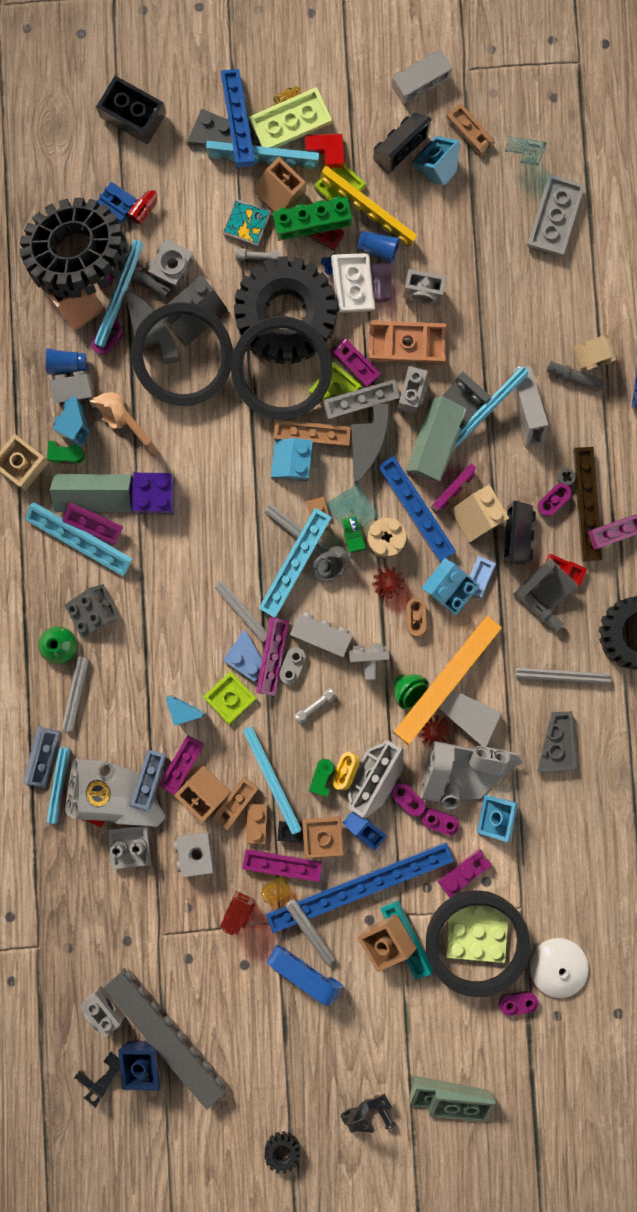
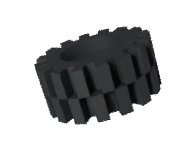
M282 1131V1134L276 1132L275 1136L271 1135L269 1140H267L264 1159L267 1166L270 1165V1170L276 1169L278 1174L281 1170L283 1174H286V1170L291 1172L293 1166L296 1168L297 1162L300 1159V1144L295 1136L292 1138L291 1133L286 1135L285 1131ZM283 1145L290 1150V1155L286 1159L276 1157L275 1149L278 1146Z

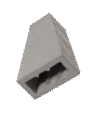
M519 366V367H517V368H515V369H512L511 377H512L521 367H524V366ZM531 366L524 367L528 370L529 375L513 390L525 447L544 443L548 429L547 418Z
M452 690L438 707L443 714L477 744L484 747L487 746L502 713L455 690Z

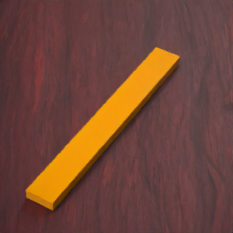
M486 616L394 730L393 734L409 745L502 627Z

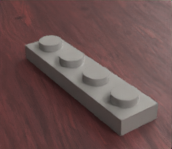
M394 379L322 400L327 419L373 406V404L400 398Z

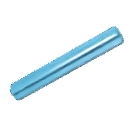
M66 747L59 748L47 816V823L50 824L58 823L70 755V749Z

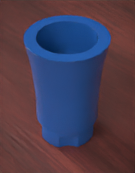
M362 231L357 249L392 264L398 251L400 238Z
M46 349L47 375L79 371L86 372V353Z

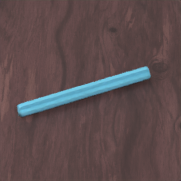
M133 240L95 339V344L99 347H105L125 291L143 248L141 241Z
M521 367L461 427V432L454 449L529 375L526 368Z
M253 727L243 730V733L291 833L296 834L301 831V827Z

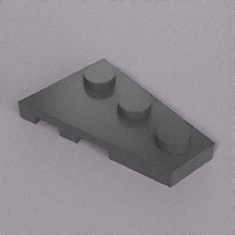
M201 109L187 140V145L194 146V144H199L206 147L207 141L232 143L228 119ZM249 128L250 136L252 137L253 129Z
M572 711L551 712L537 772L575 770L577 766Z

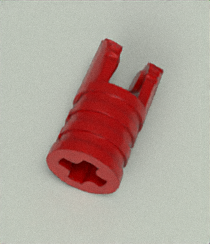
M149 190L144 193L141 199L138 198L127 213L134 222L141 225L146 216H148L152 210V205L157 200L158 195L156 191Z

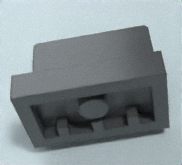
M463 371L457 376L456 381L442 395L466 408L460 428L491 398L486 391Z
M550 558L523 584L520 591L525 595L531 592L548 609L552 610L577 587V583Z
M104 584L88 588L65 604L81 638L86 637L101 626L121 618Z

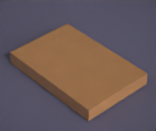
M127 411L123 413V420L151 455L155 457L160 452L131 415Z

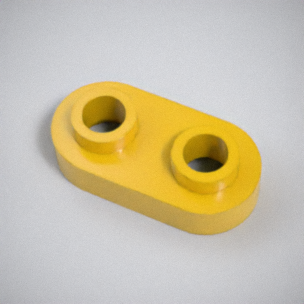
M346 752L341 756L332 778V784L336 789L345 791L350 788L360 762L356 754Z

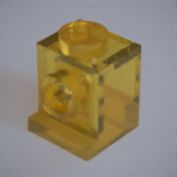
M278 876L264 884L261 888L263 892L260 893L264 902H269L272 906L283 898L290 896L292 890L284 876ZM277 889L279 893L277 895H273L271 893V890Z

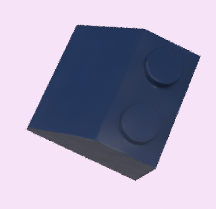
M128 1041L118 1050L122 1090H160L156 1049L147 1041Z

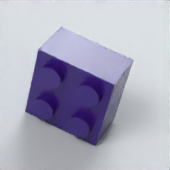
M133 472L132 511L136 514H174V475L172 473Z

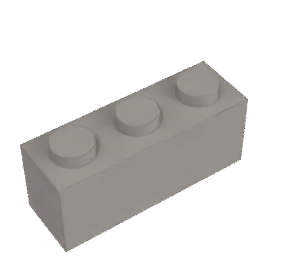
M441 50L436 53L432 52L424 60L414 62L405 71L397 72L392 80V88L401 103L405 105L449 79L452 73V66Z
M306 612L303 615L298 614L290 636L342 658L344 657L352 638L349 635L350 631L341 627L338 630L331 627L332 623L321 620V622L313 620L315 616Z

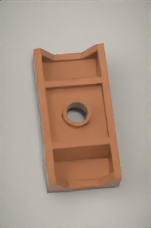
M370 321L368 361L374 363H387L388 361L425 362L427 365H444L446 324ZM408 337L412 339L413 344L405 346L402 340Z

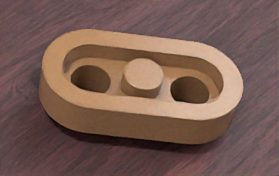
M412 598L406 605L407 631L413 636H420L426 630V604L420 598ZM414 604H417L419 606L418 611H414L412 609V606ZM414 623L419 624V630L413 629Z

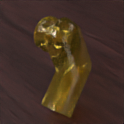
M298 86L286 88L274 96V102L279 104L300 95L301 89Z

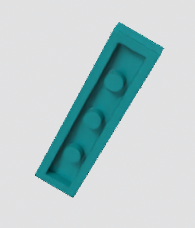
M399 900L382 906L380 910L385 919L395 914L398 915L417 948L406 959L415 980L431 975L434 971Z

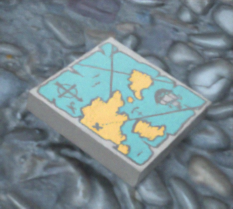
M235 199L223 235L258 248L271 211Z

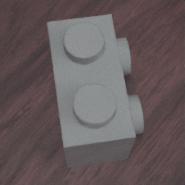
M79 371L73 372L74 376L66 377V374L56 375L54 380H49L54 403L66 402L67 399H71L72 395L78 400L95 397L91 374Z

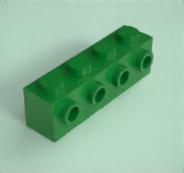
M338 196L329 201L318 200L313 204H299L294 208H280L273 212L278 241L352 226V217L347 197L342 198Z

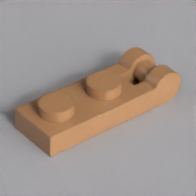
M462 103L447 114L446 119L467 140L479 156L485 152L487 147L495 144L494 138ZM480 137L483 139L482 143L478 141Z
M243 776L211 820L214 823L218 822L223 826L222 829L227 831L259 787ZM224 812L230 815L228 820L221 816Z

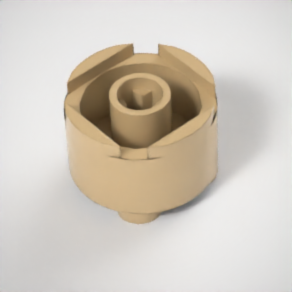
M610 334L586 341L584 345L573 347L579 369H582L583 373L598 367L597 364L599 363L600 366H604L616 360L615 357L617 355Z
M381 518L375 521L367 534L369 550L381 558L396 556L406 542L404 527L398 520L392 518ZM384 534L391 537L387 543L386 540L381 539Z

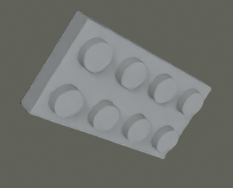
M552 174L548 175L526 247L563 257L585 184Z

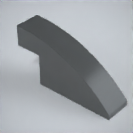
M128 290L125 291L135 334L143 319L154 309ZM161 320L148 333L143 350L161 347L166 364L179 362L180 357L168 328L163 320Z
M373 404V423L351 424L354 484H358L364 478L380 452L387 429L388 404Z

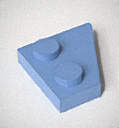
M243 630L223 661L255 682L259 677L262 659L248 633Z

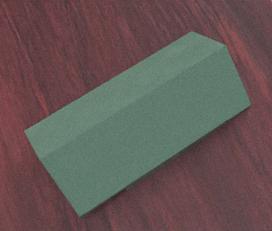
M443 396L431 399L406 472L441 482L461 432L460 424L466 412L465 407Z
M54 474L50 487L54 512H66L70 502L93 513L132 512V474Z
M412 1075L409 1107L428 1109L429 1117L487 1122L496 1105L495 1099L489 1090Z

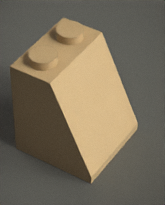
M490 484L473 493L450 510L468 543L497 528L509 519Z

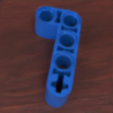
M280 945L275 946L266 961L270 967L323 1005H333L344 988V985L332 977L326 978Z

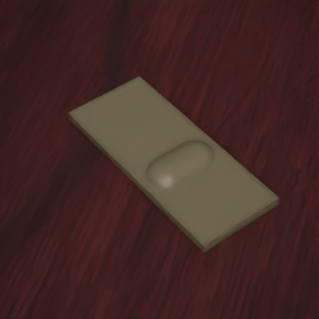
M259 162L251 175L259 179L268 167V164L266 162Z

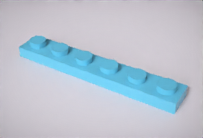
M207 141L206 150L209 157L213 159L228 158L231 161H235L232 143ZM252 146L255 163L266 162L268 165H271L280 157L290 167L300 166L305 169L319 167V153Z
M35 502L29 506L25 518L26 521L118 574L124 576L127 573L132 561L131 557L91 534L63 522V518Z
M314 508L259 609L275 618L277 617L332 519L331 516Z

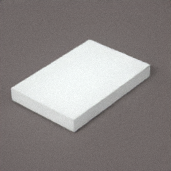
M369 253L332 255L331 260L338 313L374 311L375 301Z

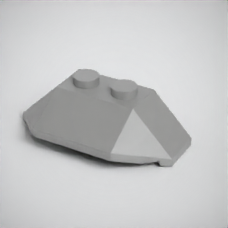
M386 740L366 750L359 762L353 782L348 789V806L350 810L366 818L385 803L402 773L404 754L402 748Z

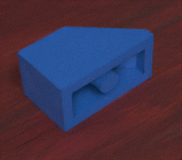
M354 811L342 822L357 838L374 851L387 837L367 817H361Z

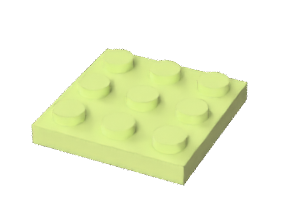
M483 905L469 906L457 911L448 920L446 958L505 963L508 917L495 908Z

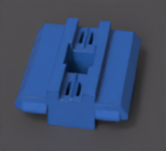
M110 182L97 201L100 206L105 204L109 207L111 213L114 212L119 223L122 224L129 217L127 213L137 199L115 183ZM115 200H119L121 202L119 206L113 204Z

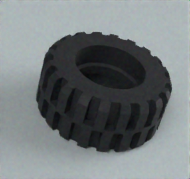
M637 596L620 600L614 603V606L609 607L606 611V616H603L601 619L603 624L599 627V633H602V638H599L600 644H604V653L609 654V659L612 662H617L618 666L631 670H637V651L627 646L623 639L622 630L625 621L629 617L637 615Z

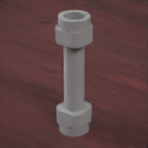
M240 248L236 249L235 259L236 261L245 262L246 259L268 260L272 258L273 262L279 261L278 257H281V252L272 250L271 253L247 252L246 249Z
M331 688L323 692L324 695L306 709L300 710L294 715L300 725L308 719L307 717L326 702H331L337 697Z

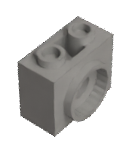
M165 239L164 243H161L157 249L155 260H151L148 272L152 278L178 291L195 259L193 252ZM172 263L178 264L174 269L169 268Z
M408 269L403 298L420 304L440 305L446 276Z
M408 366L397 410L415 414L417 408L422 406L428 381H425L426 370Z
M210 831L179 835L177 841H174L175 853H179L177 871L181 872V877L213 873L214 862ZM193 850H201L202 858H195Z
M102 986L91 993L80 1005L89 1024L99 1031L104 1038L119 1027L125 1018L123 1012Z

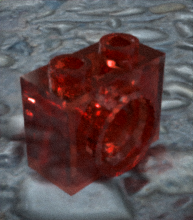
M237 890L235 891L220 924L223 932L229 935H238L241 928L245 929L256 904L252 902V897Z

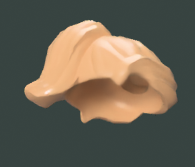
M108 392L94 398H89L91 406L98 408L103 415L102 421L108 423L112 429L123 428L125 421L122 418V414L126 412V409L124 407V399L119 394Z

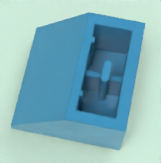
M72 395L71 399H67L62 414L58 415L54 420L53 429L64 439L81 447L89 435L90 429L84 406Z
M444 558L421 589L457 616L480 585L456 564Z

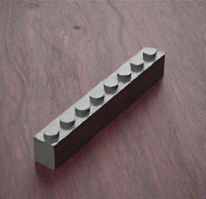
M123 968L106 983L103 989L207 1110L225 1094V1081L221 1076L215 1075L211 1064L199 1056L200 1052L198 1049L186 1041V1035L181 1030L178 1031L175 1028L171 1017L163 1014L159 1003L155 1000L152 1001L148 996L147 989L135 981V975L130 970L127 971Z

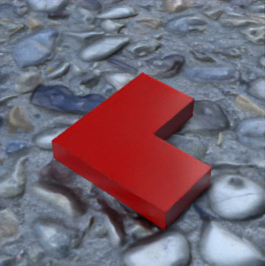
M342 134L305 135L307 152L325 154V166L330 169L344 168Z

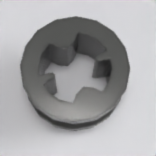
M569 468L562 469L557 475V482L559 484L563 483L570 486L575 481V473ZM562 473L564 475L566 473L569 474L570 482L568 480L566 482L563 481Z

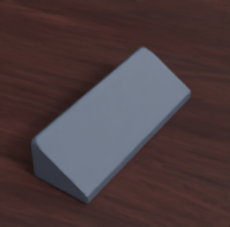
M42 726L37 727L23 780L27 785L46 788L60 731Z
M147 750L130 803L131 807L146 812L151 811L167 760L166 754Z

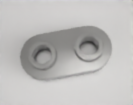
M293 647L287 652L279 674L281 681L285 684H293L299 677L306 658L305 652L301 648ZM294 653L300 655L298 660H293L292 655ZM287 671H291L293 673V676L291 678H287L285 676V673Z

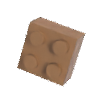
M397 914L367 927L357 937L377 972L408 959L417 949Z

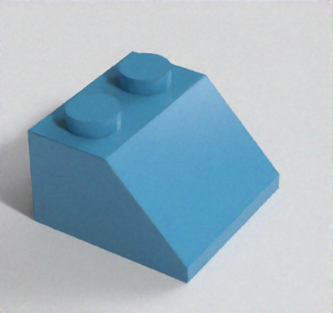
M297 438L275 440L271 478L309 482L313 440Z

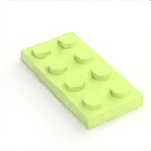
M317 87L249 116L250 124L261 147L278 148L332 124V119Z

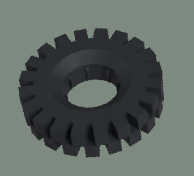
M68 198L59 200L60 209L56 210L52 203L44 207L48 214L47 216L38 212L32 217L36 225L31 223L26 225L24 232L27 236H21L20 239L22 247L19 249L20 257L33 282L38 287H41L44 292L50 295L54 292L56 297L66 298L69 292L71 298H80L81 289L84 288L87 295L96 293L95 283L103 289L110 284L107 275L115 279L120 273L118 266H124L126 260L124 254L127 253L126 238L118 218L114 212L111 213L110 208L105 204L100 206L98 201L89 199L86 204L84 198H74L73 206H71ZM72 234L89 236L90 243L81 254L69 258L56 255V247L65 237Z
M288 256L278 257L279 261L273 262L272 258L263 261L264 266L259 267L256 265L250 270L249 277L244 276L240 282V290L237 289L234 304V315L240 336L255 323L269 318V316H266V308L270 306L272 299L283 294H290L293 297L299 298L303 302V308H306V315L302 317V321L312 326L327 344V340L331 338L336 324L337 300L335 299L333 286L329 285V279L323 272H318L317 266L312 263L305 265L304 259L294 257V261H288ZM290 329L268 330L257 336L248 347L255 354L258 352L261 358L267 361L274 359L278 364H285V361H291L292 364L299 363L301 358L304 357L308 360L315 356L316 351L313 344L305 336Z

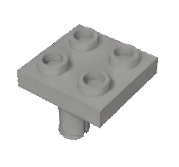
M382 643L371 644V647L353 645L352 648L348 649L350 662H363L366 680L376 679L375 662L377 660L389 659V650Z
M148 826L108 830L111 869L151 865Z

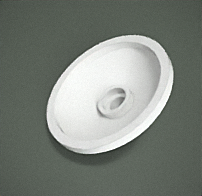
M549 939L541 943L532 954L530 960L531 978L537 988L550 997L566 998L574 995L584 986L588 977L589 966L586 955L577 944L568 939ZM561 968L565 969L564 974H559Z

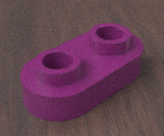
M114 321L103 349L95 344L96 336L93 338L92 348L97 354H108L123 337L124 329L121 323ZM114 329L118 330L116 334H112Z
M563 483L554 486L538 502V512L545 517L553 515L570 498L571 490L569 486ZM561 491L563 493V497H559L557 495V492ZM544 504H548L550 509L545 510Z
M403 782L394 785L391 790L394 800L410 815H421L425 810V803L420 799V796ZM398 789H404V794L398 795ZM413 802L418 803V807L416 809H413L411 807Z
M428 808L421 815V821L424 826L446 835H454L459 830L458 820L450 814ZM431 815L435 817L433 822L428 821V817ZM448 822L453 823V827L451 829H448L446 827Z
M530 991L509 993L500 997L498 1005L501 1012L508 1016L532 1013L538 1008V999ZM528 1000L532 1001L530 1006H526ZM508 1003L513 1004L510 1009L506 1008Z

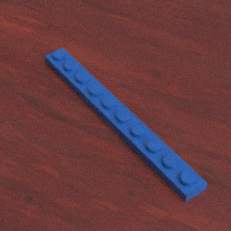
M445 842L296 902L306 917L310 919L454 862ZM286 905L266 913L272 933L297 924L286 908Z

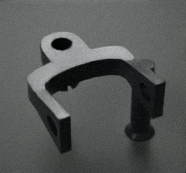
M112 1051L103 1061L110 1069L97 1082L91 1081L81 1070L74 1077V1079H77L90 1090L84 1099L95 1108L100 1099L103 1098L110 1082L120 1070L119 1057ZM93 1094L97 1096L95 1101L90 1099Z
M385 1093L382 1095L378 1094L372 1099L364 1100L358 1107L347 1109L341 1114L340 1117L344 1125H347L350 1133L356 1131L373 1133L375 1131L368 1116L362 1118L372 1108H377L386 1125V1130L395 1126V1122L391 1120L386 1110H390L392 1106Z

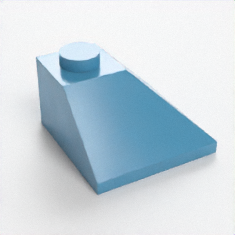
M435 136L411 163L433 183L445 185L457 171L460 142L454 139Z

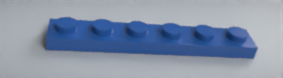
M239 69L222 70L221 80L236 168L255 166Z
M393 456L378 466L379 471L438 561L441 562L444 558L455 553V548L396 458Z

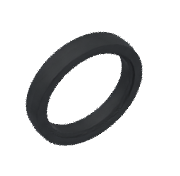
M177 302L161 306L143 319L133 337L131 358L135 374L143 387L151 395L165 403L189 406L204 402L223 387L231 372L233 347L230 336L222 322L213 313L199 305ZM185 314L201 319L213 329L220 342L222 358L217 375L209 385L194 393L177 394L163 389L150 377L145 367L143 348L148 333L159 321L172 315Z
M288 316L266 318L248 328L237 342L231 361L232 379L240 398L256 413L272 419L296 418L315 408L327 393L332 378L331 354L322 336L306 322ZM283 328L296 331L305 336L318 353L321 365L318 385L306 400L290 407L268 405L259 400L246 383L243 372L245 353L252 341L268 330Z
M466 891L452 896L434 912L426 932V954L434 973L448 988L465 996L487 997L506 990L521 976L529 959L530 937L522 915L506 899L488 891ZM475 905L489 906L506 915L515 928L517 938L516 951L507 968L497 976L483 981H469L454 975L445 967L438 952L439 935L445 922L457 911Z

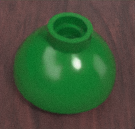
M55 626L43 632L38 642V649L43 659L56 665L64 664L74 657L77 651V640L69 629ZM54 641L58 642V647L56 649L52 647V643Z
M418 674L398 675L393 682L395 686L394 697L397 705L401 709L413 708L429 687L428 680Z

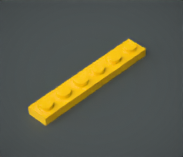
M325 166L320 177L325 186L335 189L342 198L347 197L352 202L354 208L364 211L371 221L378 222L387 233H393L400 238V243L403 245L411 246L417 234L329 167Z

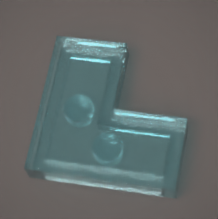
M510 136L506 143L505 152L522 154L520 163L539 166L547 142Z
M359 484L326 503L336 520L353 511L361 525L364 526L379 516Z

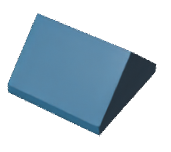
M169 695L166 698L174 726L206 715V712L173 695Z
M484 795L477 833L510 842L518 803L512 800Z

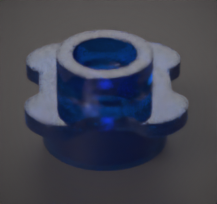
M331 256L321 259V264L324 265L327 275L333 274V269L330 265L332 263Z

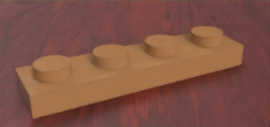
M275 420L274 440L297 438L313 440V444L349 447L351 427Z

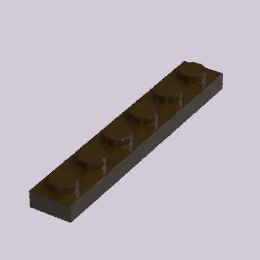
M578 447L573 449L581 559L582 562L601 561L602 547L594 549L588 531L600 527L594 447Z

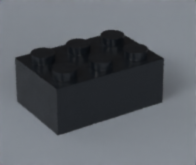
M116 75L96 105L101 119L146 144H149L167 114L164 102Z

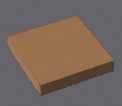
M341 816L302 819L305 859L344 856Z

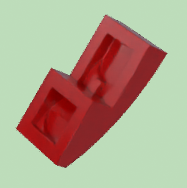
M548 554L546 561L551 558L577 583V586H581L587 568L572 561H566L553 554Z

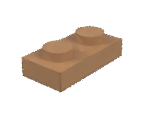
M248 803L246 843L266 844L268 804Z

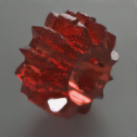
M385 566V573L378 569L377 571L380 576H373L378 582H373L372 586H379L375 593L382 590V598L388 593V598L391 599L392 591L398 596L399 592L397 589H404L398 583L405 582V579H398L402 572L400 571L395 575V567L389 572L388 566ZM391 578L393 586L386 587V583L383 580Z
M438 715L434 716L433 721L432 717H430L421 729L423 732L418 734V737L425 736L422 740L423 744L429 740V747L432 746L434 741L439 742L441 740L446 743L447 740L443 735L450 736L449 732L444 731V729H448L450 726L448 724L442 726L446 719L442 718L438 722ZM431 726H432L433 728H435V726H437V729H436V731L438 732L437 735H434V734H432V736L430 735V733H431L430 727H431Z

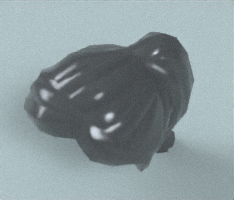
M333 546L327 552L320 554L313 564L315 577L322 582H330L343 576L345 563L351 557L350 552H347L343 547Z

